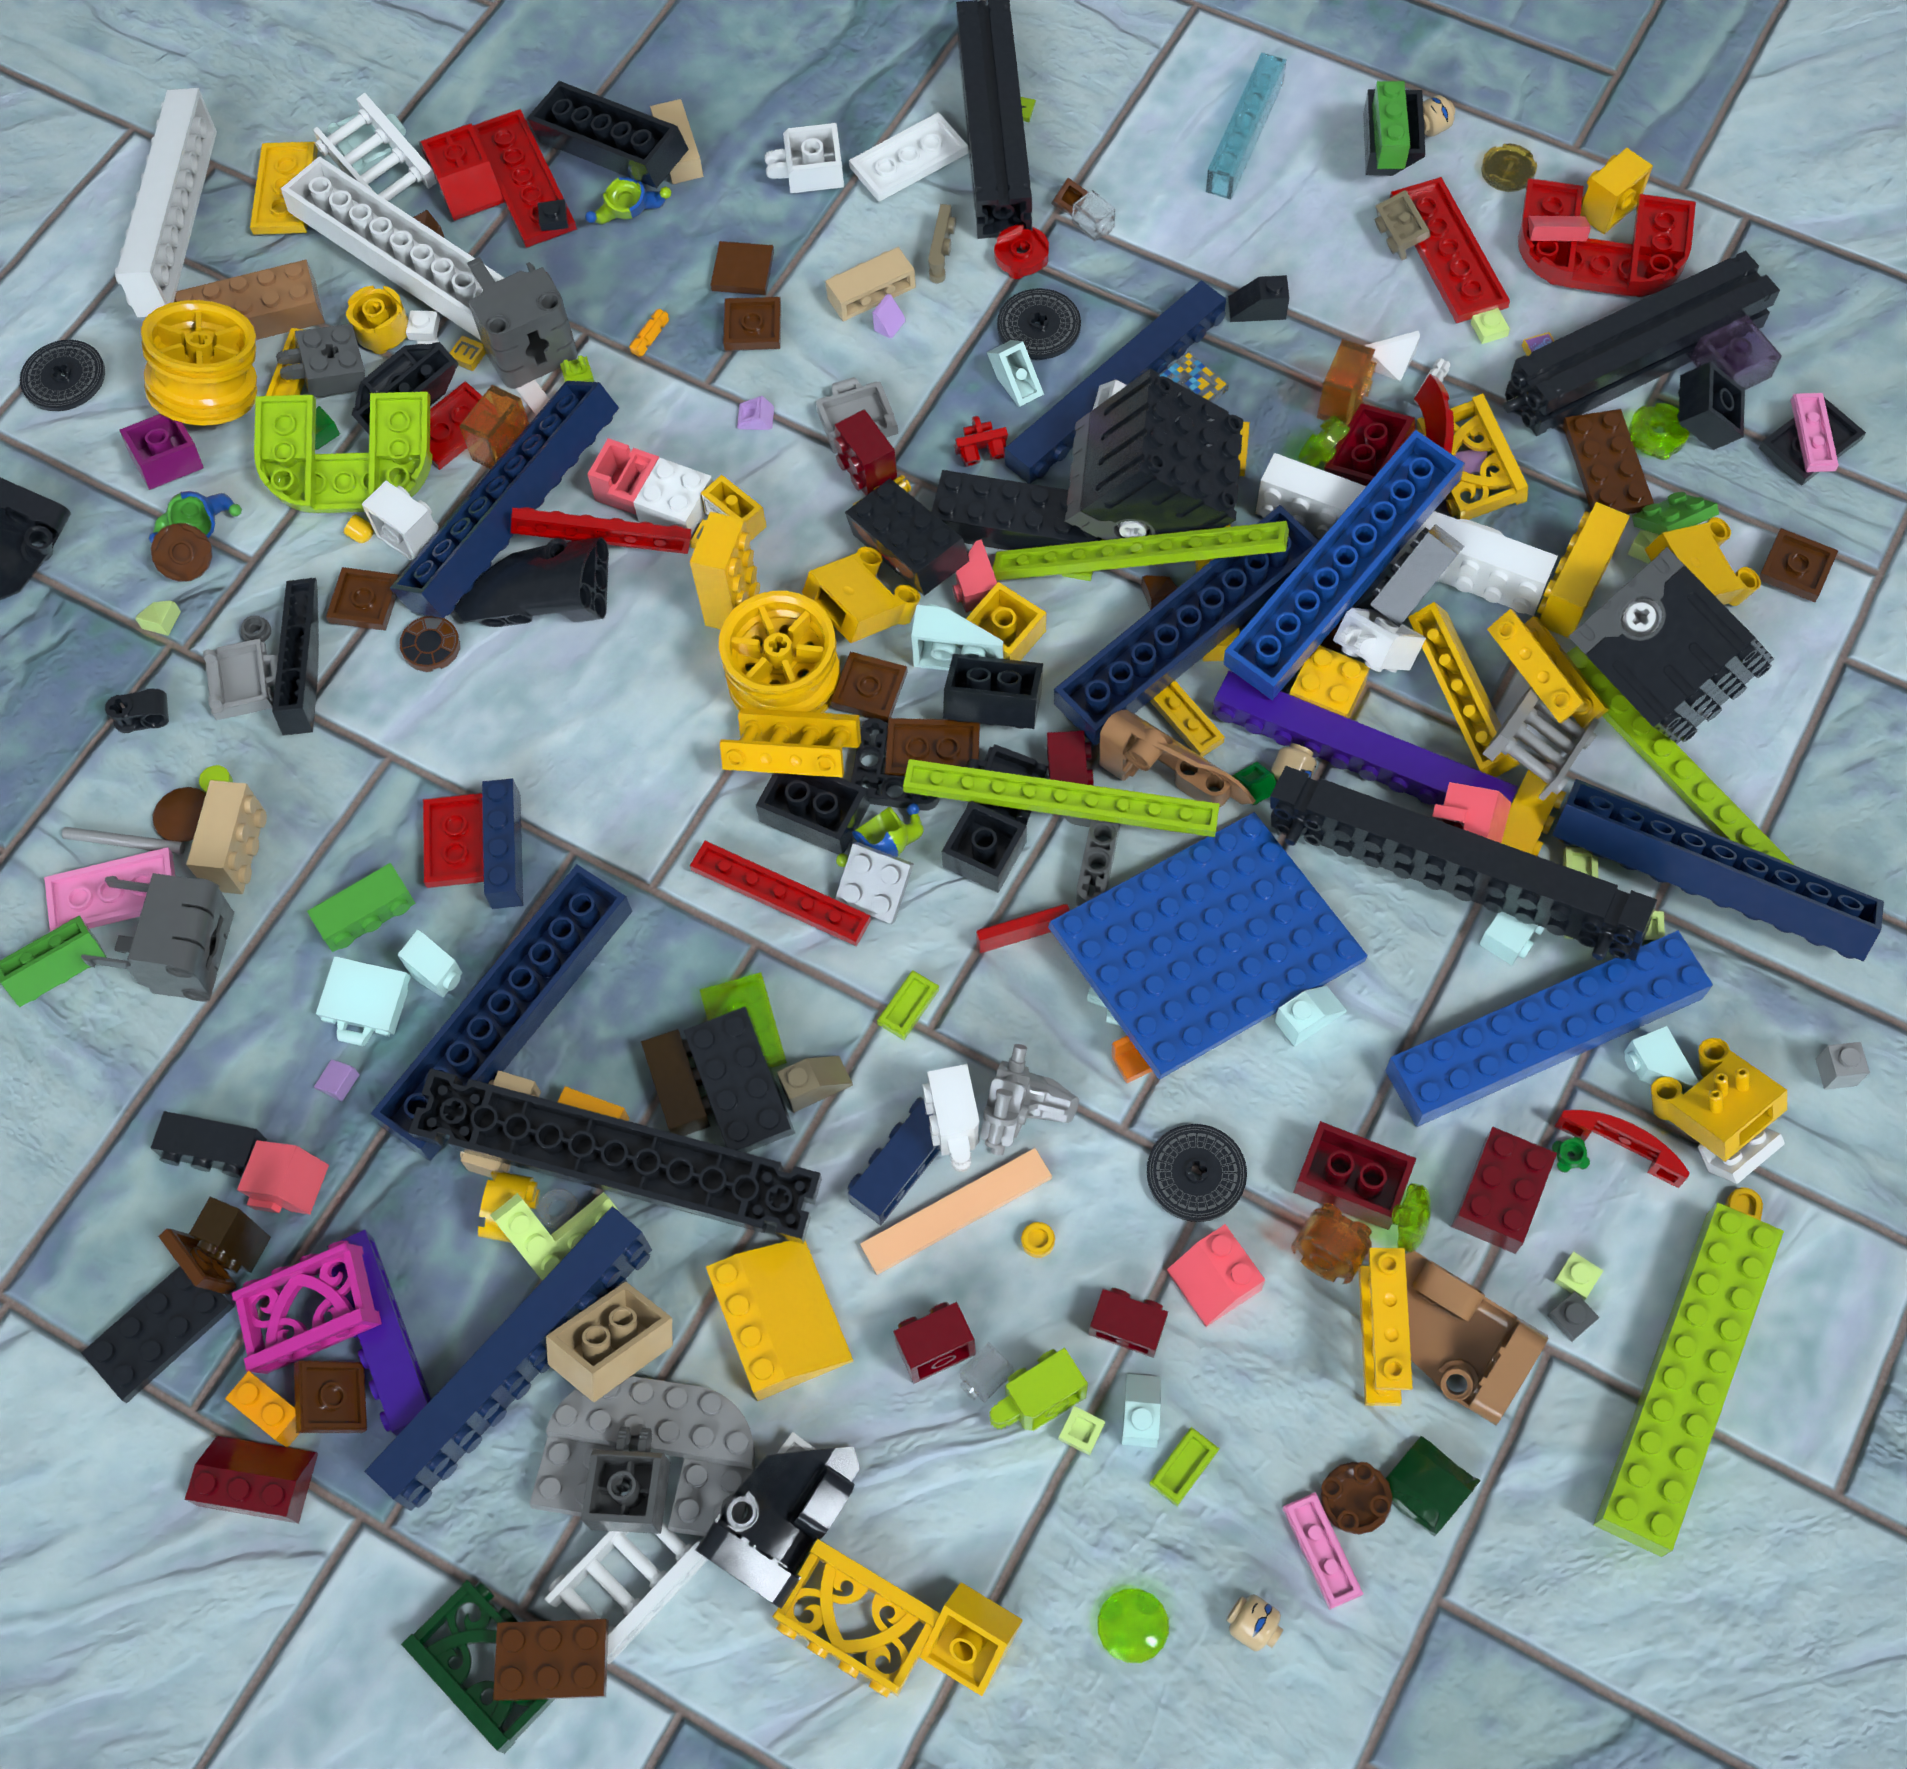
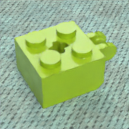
M1065 1347L1058 1352L1055 1349L1047 1351L1037 1359L1039 1364L1028 1371L1023 1367L1007 1378L1009 1383L1005 1385V1398L997 1402V1405H994L993 1408L991 1407V1411H989L991 1426L993 1425L997 1430H1002L1019 1420L1025 1430L1035 1431L1086 1399L1088 1383Z

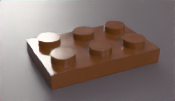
M889 718L885 774L905 777L909 759L966 767L968 760H979L980 723L957 722L947 719Z
M607 1619L497 1623L493 1700L515 1701L606 1697L609 1621Z

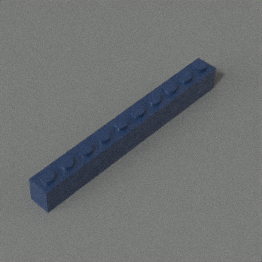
M1202 280L1006 446L1005 465L1028 484H1031L1037 478L1044 477L1049 468L1057 461H1062L1073 448L1074 438L1076 437V422L1093 410L1100 385L1113 380H1118L1128 385L1150 368L1158 372L1160 376L1172 361L1180 359L1185 354L1187 348L1194 342H1200L1209 329L1213 326H1218L1223 321L1226 315V298Z

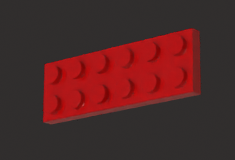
M521 109L473 125L490 162L504 202L525 247L527 248L577 230L575 221L567 206L569 228L541 231L538 203L563 200L564 198Z
M1442 177L1391 191L1390 198L1404 190L1407 191L1430 231L1431 237L1414 246L1456 324L1470 320L1476 314L1496 308L1503 310L1509 307V297Z

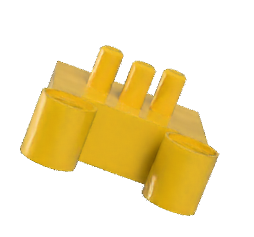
M1712 517L1703 524L1663 532L1644 549L1652 562L1668 547L1723 605L1738 606L1759 589L1761 585L1758 574L1751 568L1742 567L1735 573L1719 548L1730 538L1731 530L1729 525L1718 517Z
M861 547L855 554L810 570L802 590L804 596L817 602L826 611L833 626L850 643L897 624H909L921 598L918 590L909 585L897 586L894 594H892L876 578L883 558L881 553L872 547Z
M1709 1038L1702 1041L1698 1049L1699 1070L1704 1078L1685 1094L1682 1093V1086L1678 1080L1672 1077L1656 1079L1651 1085L1652 1109L1658 1118L1671 1121L1726 1162L1788 1110L1787 1089L1732 1052L1724 1040Z

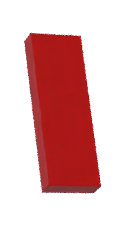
M1068 904L977 930L976 939L979 952L984 953L1051 933V930L1048 928L1050 921L1070 911Z

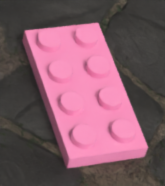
M167 847L44 877L50 932L79 915L89 929L140 917L147 892L112 888L107 885L105 878L116 876L118 880L150 884L153 873L175 876L172 851Z

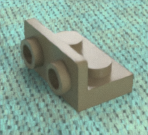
M1406 190L1375 206L1378 215L1374 219L1376 226L1381 234L1386 232L1388 236L1386 242L1391 253L1395 254L1397 252L1401 260L1407 258L1406 249L1431 237L1427 225Z

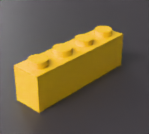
M1528 769L1511 804L1501 843L1538 856L1543 842L1538 841L1541 832L1548 834L1555 817L1550 815L1553 807L1556 809L1560 808L1567 792L1561 790L1557 795L1551 792L1544 801L1541 800L1539 795L1547 783Z

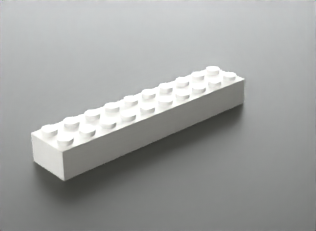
M199 88L167 90L165 100L161 103L160 118L156 121L155 136L151 139L150 154L146 157L145 172L141 175L140 190L136 193L135 208L131 211V222L126 230L125 244L120 251V262L115 269L116 281L122 285L126 293L127 303L129 306H132L137 317H147L155 309L173 303L217 134Z
M320 156L281 188L289 213L481 340L468 303L469 300L480 296L483 291L467 265V262L475 259L474 257ZM485 265L495 282L504 278Z
M1274 453L1260 482L1255 514L1261 515L1264 518L1281 505L1312 535L1321 539L1366 486ZM1434 511L1390 562L1394 565L1406 551L1411 554L1414 549L1410 544L1425 527L1430 530L1437 524L1465 547L1436 582H1442L1456 587L1459 591L1483 597L1489 602L1513 608L1518 613L1534 616L1558 556Z

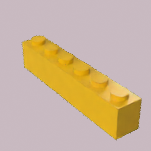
M1432 602L1410 615L1408 619L1414 631L1426 637L1422 649L1479 770L1493 777H1498L1520 765L1519 761L1510 754L1504 755L1501 752L1493 762L1482 754L1502 725L1448 613L1437 603Z

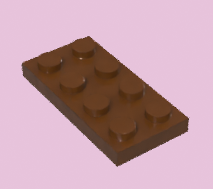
M1621 409L1564 418L1562 425L1591 511L1596 502L1625 514L1639 513L1643 511L1645 506L1654 504Z

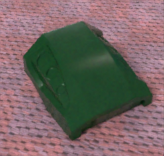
M1420 1436L1385 1478L1391 1489L1392 1504L1434 1537L1481 1481L1455 1464L1435 1445Z

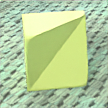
M1640 530L1630 547L1628 555L1649 564L1651 560L1644 549L1659 535Z
M174 601L153 602L140 612L135 619L142 629L169 636L181 611Z

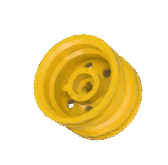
M204 300L173 302L161 306L148 314L141 327V344L143 356L147 361L144 369V388L146 398L154 409L172 420L202 426L231 422L251 410L257 396V375L252 365L256 357V333L254 326L247 317L227 305Z
M768 591L744 600L730 612L722 625L718 648L730 697L739 711L741 708L824 713L831 706V700L841 676L839 659L836 652L835 632L832 621L826 611L817 602L802 594L791 591ZM754 665L749 672L746 670L747 666ZM804 671H808V672H809V673H807L805 676L802 677Z

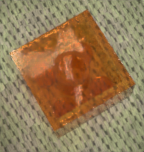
M1342 339L1323 383L1317 413L1318 419L1347 428L1361 403L1364 404L1362 402L1364 397H1368L1373 385L1372 378L1377 367V362L1373 361L1376 349Z
M491 385L459 427L471 459L491 469L526 429L529 421L520 397L495 385Z

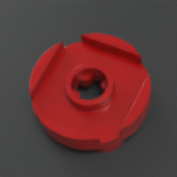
M1015 225L1003 230L998 235L997 243L994 246V258L997 265L1003 271L1009 273L1011 278L1021 279L1024 276L1038 272L1048 264L1049 242L1045 234L1039 229L1032 227V230L1024 229V225ZM1017 248L1027 249L1025 253H1018Z

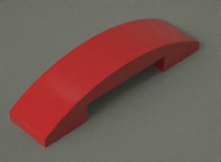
M1563 1110L1554 1127L1574 1137L1581 1138L1584 1142L1591 1132H1594L1652 1161L1647 1173L1677 1188L1686 1181L1690 1174L1684 1163L1664 1143L1644 1129L1621 1118L1588 1110Z

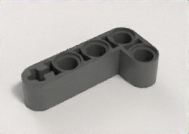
M1064 816L1071 824L1089 827L1077 884V906L1107 891L1121 826L1119 823ZM1106 836L1109 840L1101 842L1096 837ZM1098 863L1101 864L1103 868L1100 870L1092 869L1090 865ZM1090 885L1095 886L1093 897L1088 896Z

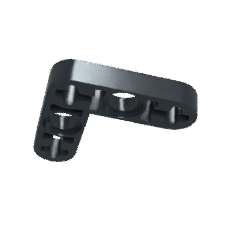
M877 718L865 721L860 729L861 744L856 751L851 782L862 787L864 783L869 784L870 788L867 789L871 805L907 809L909 804L914 803L919 806L921 811L934 809L939 803V797L928 796L927 800H923L921 795L912 794V799H909V793L903 792L901 796L893 798L886 793L887 789L893 785L903 788L905 777L882 774L887 751L888 727L884 721ZM873 730H879L875 740L876 746L871 745L870 734L873 733ZM867 755H874L878 758V762L871 767L864 766L861 763L862 758ZM878 784H882V795H878L877 790H879Z

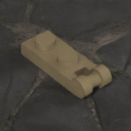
M940 204L928 257L930 267L929 279L936 284L942 283L946 278L944 269L945 255H950L951 239H949V235L954 234L956 228V217H952L951 205Z

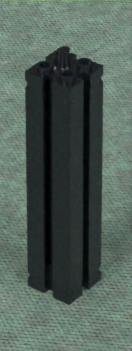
M984 0L956 2L958 49L977 239L997 238L999 232L1015 225H1024V229L1032 230V194L1010 0H988V5Z
M1745 250L1737 254L1735 258H1728L1531 352L1529 356L1524 355L1516 359L1511 372V380L1506 388V402L1503 403V407L1507 413L1514 410H1522L1521 417L1523 423L1536 436L1545 433L1547 429H1553L1563 424L1565 417L1582 415L1746 336L1752 330L1756 331L1764 327L1770 314L1767 308L1774 305L1780 289L1767 274L1764 276L1758 274L1759 265Z

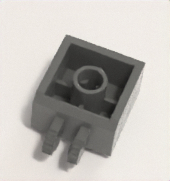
M352 324L295 331L296 348L284 350L276 354L278 363L283 365L289 364L280 369L281 377L286 380L304 378L308 395H314V397L358 391L360 382L365 378V369Z
M630 1427L619 1428L616 1450L593 1449L591 1453L581 1521L591 1530L661 1534L671 1462L664 1453L650 1452L652 1442L651 1428L641 1429L637 1452L629 1451L631 1441ZM629 1486H631L632 1488L627 1495L622 1496L621 1493L628 1491Z

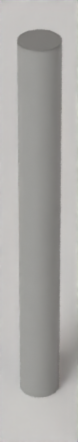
M64 827L62 830L63 839L152 851L168 847L175 854H183L185 851L184 842Z

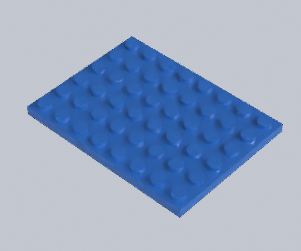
M1255 812L1216 832L1215 837L1208 836L1053 919L1048 927L1159 1080L1277 1013L1279 1007L1303 991L1322 987L1362 964L1368 957Z

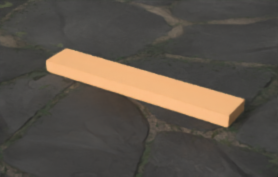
M1034 1148L860 1243V1246L874 1272L878 1275L1051 1180L1052 1175L1038 1151Z

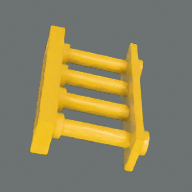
M1509 609L1487 628L1559 723H1563L1572 715L1582 728H1585L1594 718L1599 719L1609 710V707L1538 617L1533 616L1524 624L1513 609Z
M741 708L738 712L740 739H721L719 742L722 770L843 778L842 747L859 748L861 744L859 715Z
M1369 1248V1266H1360L1358 1269L1365 1406H1400L1402 1404L1401 1390L1413 1389L1405 1248Z

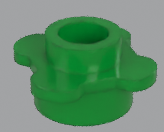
M1574 1137L1564 1142L1558 1140L1553 1143L1552 1151L1557 1153V1168L1561 1172L1567 1173L1573 1168L1584 1170L1590 1165L1587 1149L1581 1138ZM1572 1152L1574 1157H1569L1568 1153Z

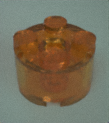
M1325 1203L1322 1208L1314 1209L1293 1241L1291 1249L1294 1255L1297 1250L1301 1253L1303 1258L1300 1262L1316 1275L1331 1282H1334L1337 1277L1343 1278L1342 1284H1348L1353 1280L1368 1255L1369 1248H1372V1242L1369 1238L1372 1231L1364 1223L1359 1221L1353 1222L1342 1215L1336 1206Z

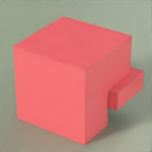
M608 438L587 474L595 501L637 515L633 502L657 463L659 456L633 448L630 452L629 445Z
M1449 782L1444 805L1435 804L1432 817L1438 821L1501 843L1511 802L1497 790Z
M257 1140L237 1190L249 1197L246 1205L254 1210L280 1213L283 1207L290 1212L310 1215L329 1165L297 1145Z

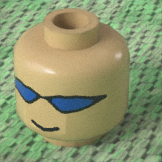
M1441 95L1433 96L1423 101L1425 135L1428 137L1436 136L1453 125L1455 107L1451 101Z
M1291 743L1289 747H1283L1279 750L1271 768V773L1278 780L1285 766L1308 773L1309 778H1311L1317 763L1312 757L1313 752L1311 750Z
M1255 1594L1247 1598L1241 1596L1226 1619L1230 1623V1634L1253 1651H1260L1265 1645L1272 1648L1283 1632V1629L1278 1626L1281 1619L1280 1612Z

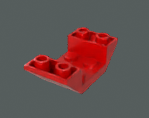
M471 123L418 141L427 163H430L454 221L505 203L490 162Z

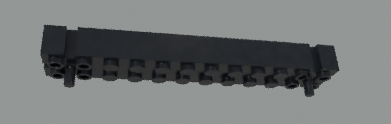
M1285 766L1270 795V807L1273 809L1271 813V827L1286 835L1284 841L1288 845H1296L1302 834L1304 835V840L1311 845L1325 846L1333 849L1341 856H1352L1363 860L1368 866L1390 870L1400 878H1411L1422 882L1430 889H1441L1452 893L1462 901L1471 900L1484 905L1486 909L1492 912L1507 913L1524 924L1533 923L1546 928L1547 931L1554 935H1565L1576 939L1586 947H1594L1592 956L1597 960H1604L1609 949L1610 954L1616 958L1635 961L1648 932L1657 899L1633 890L1629 894L1618 890V885L1322 778L1320 781L1309 778L1308 773Z
M431 1068L429 1070L422 1091V1095L428 1099L425 1109L417 1107L409 1130V1134L417 1140L443 1146L444 1140L449 1139L448 1144L457 1151L765 1233L767 1225L776 1228L777 1237L804 1244L811 1220L810 1213L804 1210L806 1203L815 1205L822 1181L821 1173L794 1166L793 1172L790 1174L783 1172L782 1163L775 1160L468 1079L467 1086H463V1082L454 1074Z

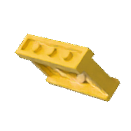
M1484 394L1474 396L1472 401L1451 408L1450 410L1453 411L1455 433L1451 454L1455 456L1462 443H1464L1468 448L1475 451H1490L1491 455L1483 461L1480 468V476L1465 471L1462 472L1461 480L1446 496L1448 499L1446 500V506L1450 516H1456L1457 519L1470 520L1513 503L1518 505L1527 502L1528 484ZM1473 416V418L1468 420L1461 427H1459L1456 424V422L1462 421ZM1423 417L1418 418L1417 431L1426 436ZM1481 435L1483 436L1484 440L1480 443H1476L1468 437L1471 436V438L1474 440L1475 436ZM1496 466L1499 469L1496 473L1490 471V477H1486L1488 467ZM1476 488L1483 491L1481 499L1470 504L1464 502L1460 497L1462 492L1468 491L1471 493L1470 499H1472L1476 494ZM1508 489L1495 495L1489 496V490Z
M817 1539L810 1550L811 1553L798 1573L801 1579L782 1609L778 1607L772 1616L779 1623L776 1629L792 1640H795L797 1635L809 1641L806 1648L823 1659L828 1654L840 1661L837 1667L856 1679L860 1673L872 1680L868 1687L887 1698L891 1692L899 1696L901 1689L923 1652L940 1613ZM819 1561L826 1564L823 1571L821 1589L804 1588ZM844 1581H849L853 1584L854 1589L851 1595L837 1596L833 1594L834 1589L843 1592L841 1584ZM868 1591L875 1594L872 1601V1617L881 1633L863 1639L844 1640L837 1626L833 1603L841 1605L852 1604L864 1597ZM808 1596L820 1598L821 1606L812 1604L804 1609V1611L810 1610L813 1612V1621L802 1623L796 1619L794 1607L798 1600ZM886 1606H890L895 1610L892 1618H886L893 1624L890 1628L880 1618V1611ZM919 1621L925 1626L910 1653H908L906 1647L898 1638L908 1632ZM824 1625L831 1644L813 1632L818 1631ZM893 1643L900 1652L901 1664L895 1672L885 1674L877 1669L876 1659L880 1656H885L890 1664L891 1655L886 1645ZM867 1652L866 1666L848 1654Z

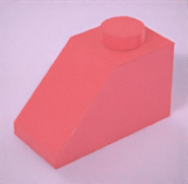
M982 539L975 541L968 553L969 562L957 570V584L952 586L956 602H962L965 613L973 611L997 584Z

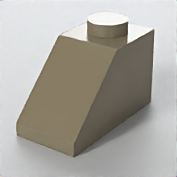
M840 1056L806 1058L777 1072L780 1085L794 1113L853 1086Z

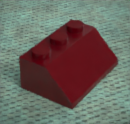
M1361 403L1325 464L1324 471L1367 486L1416 430L1415 417Z
M216 1436L195 1463L184 1500L198 1507L299 1524L318 1453Z

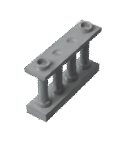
M1530 687L1482 754L1492 762L1501 752L1504 755L1510 754L1547 783L1539 795V798L1544 801L1551 792L1557 795L1569 780L1565 775L1582 748L1586 749L1596 738L1597 735L1593 731L1598 725L1599 720L1594 718L1584 729L1570 718H1567L1563 723H1559L1533 688ZM1537 709L1576 738L1574 742L1536 714L1538 712ZM1527 724L1566 753L1565 756H1561L1526 729ZM1517 739H1520L1523 743H1525L1527 746L1533 749L1545 760H1547L1549 763L1555 766V772L1551 771L1548 767H1546L1544 764L1538 761L1526 750H1524L1522 747L1516 744L1518 741Z

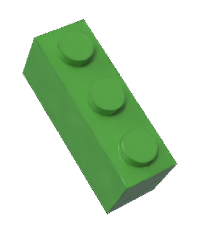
M1377 81L1372 103L1377 169H1405L1410 149L1405 82Z
M389 863L311 908L307 913L326 944L334 952L348 947L356 938L363 934L377 930L382 923L392 917L406 913L416 903L392 864Z
M79 915L0 960V983L20 1008L28 1002L36 1000L54 987L67 982L70 978L87 968H91L81 959L82 954L107 957L98 940Z

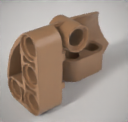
M1121 710L1112 714L1101 730L1100 766L1122 781H1125L1129 776L1133 777L1139 769L1148 771L1159 760L1175 771L1174 782L1176 787L1195 800L1219 803V807L1223 806L1230 797L1240 804H1253L1256 801L1237 779L1129 710ZM1184 771H1192V772H1194L1195 774H1194V775H1185V774H1183L1182 772H1184ZM1217 787L1220 791L1212 792L1208 788Z
M1416 1251L1406 1253L1411 1361L1442 1389L1443 1394L1448 1399L1457 1401L1496 1426L1548 1341V1335L1489 1300L1480 1290ZM1453 1374L1462 1375L1467 1381V1387L1461 1392L1452 1391L1447 1385V1379Z

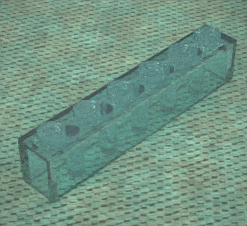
M1261 52L1208 168L1206 193L1232 199L1283 85L1287 59Z

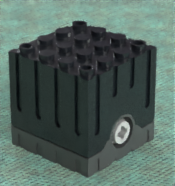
M1150 368L1076 422V437L1073 444V462L1071 463L1070 471L1071 482L1068 489V509L1065 522L1076 525L1081 530L1104 540L1224 528L1236 521L1237 514L1234 508L1238 500L1239 486L1236 485L1240 474L1238 455L1241 453L1242 447L1240 430L1243 428V419L1236 415H1230L1229 411L1164 376L1160 377L1158 372ZM1157 564V565H1154V566H1156V567L1159 568V567H1161V566L1164 565V564Z
M1668 547L1568 636L1655 729L1676 744L1680 741L1686 742L1697 733L1698 729L1696 727L1705 719L1710 721L1722 711L1720 706L1729 698L1734 700L1747 689L1745 684L1754 676L1756 678L1763 676L1772 667L1770 662L1774 660L1772 655Z

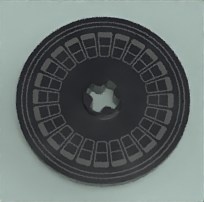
M1043 288L1029 289L1015 294L1004 303L998 314L997 330L1003 344L1010 340L1023 341L1030 359L1043 360L1059 356L1075 344L1081 330V317L1076 305L1062 293Z
M78 340L55 341L41 347L27 359L20 373L21 390L28 401L40 409L47 411L70 410L86 403L98 392L105 378V364L98 351L85 342Z
M1188 1124L1170 1130L1156 1142L1148 1158L1146 1174L1148 1186L1154 1199L1166 1212L1182 1220L1206 1222L1222 1217L1238 1203L1246 1186L1247 1166L1240 1148L1227 1134L1208 1125ZM1193 1166H1198L1200 1171H1205V1173H1202L1201 1179L1196 1180L1193 1174H1188L1192 1171Z

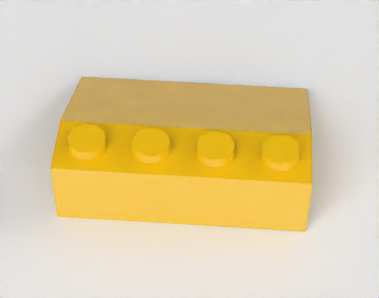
M789 1240L737 1253L706 1266L757 1401L854 1361L806 1241L802 1244Z

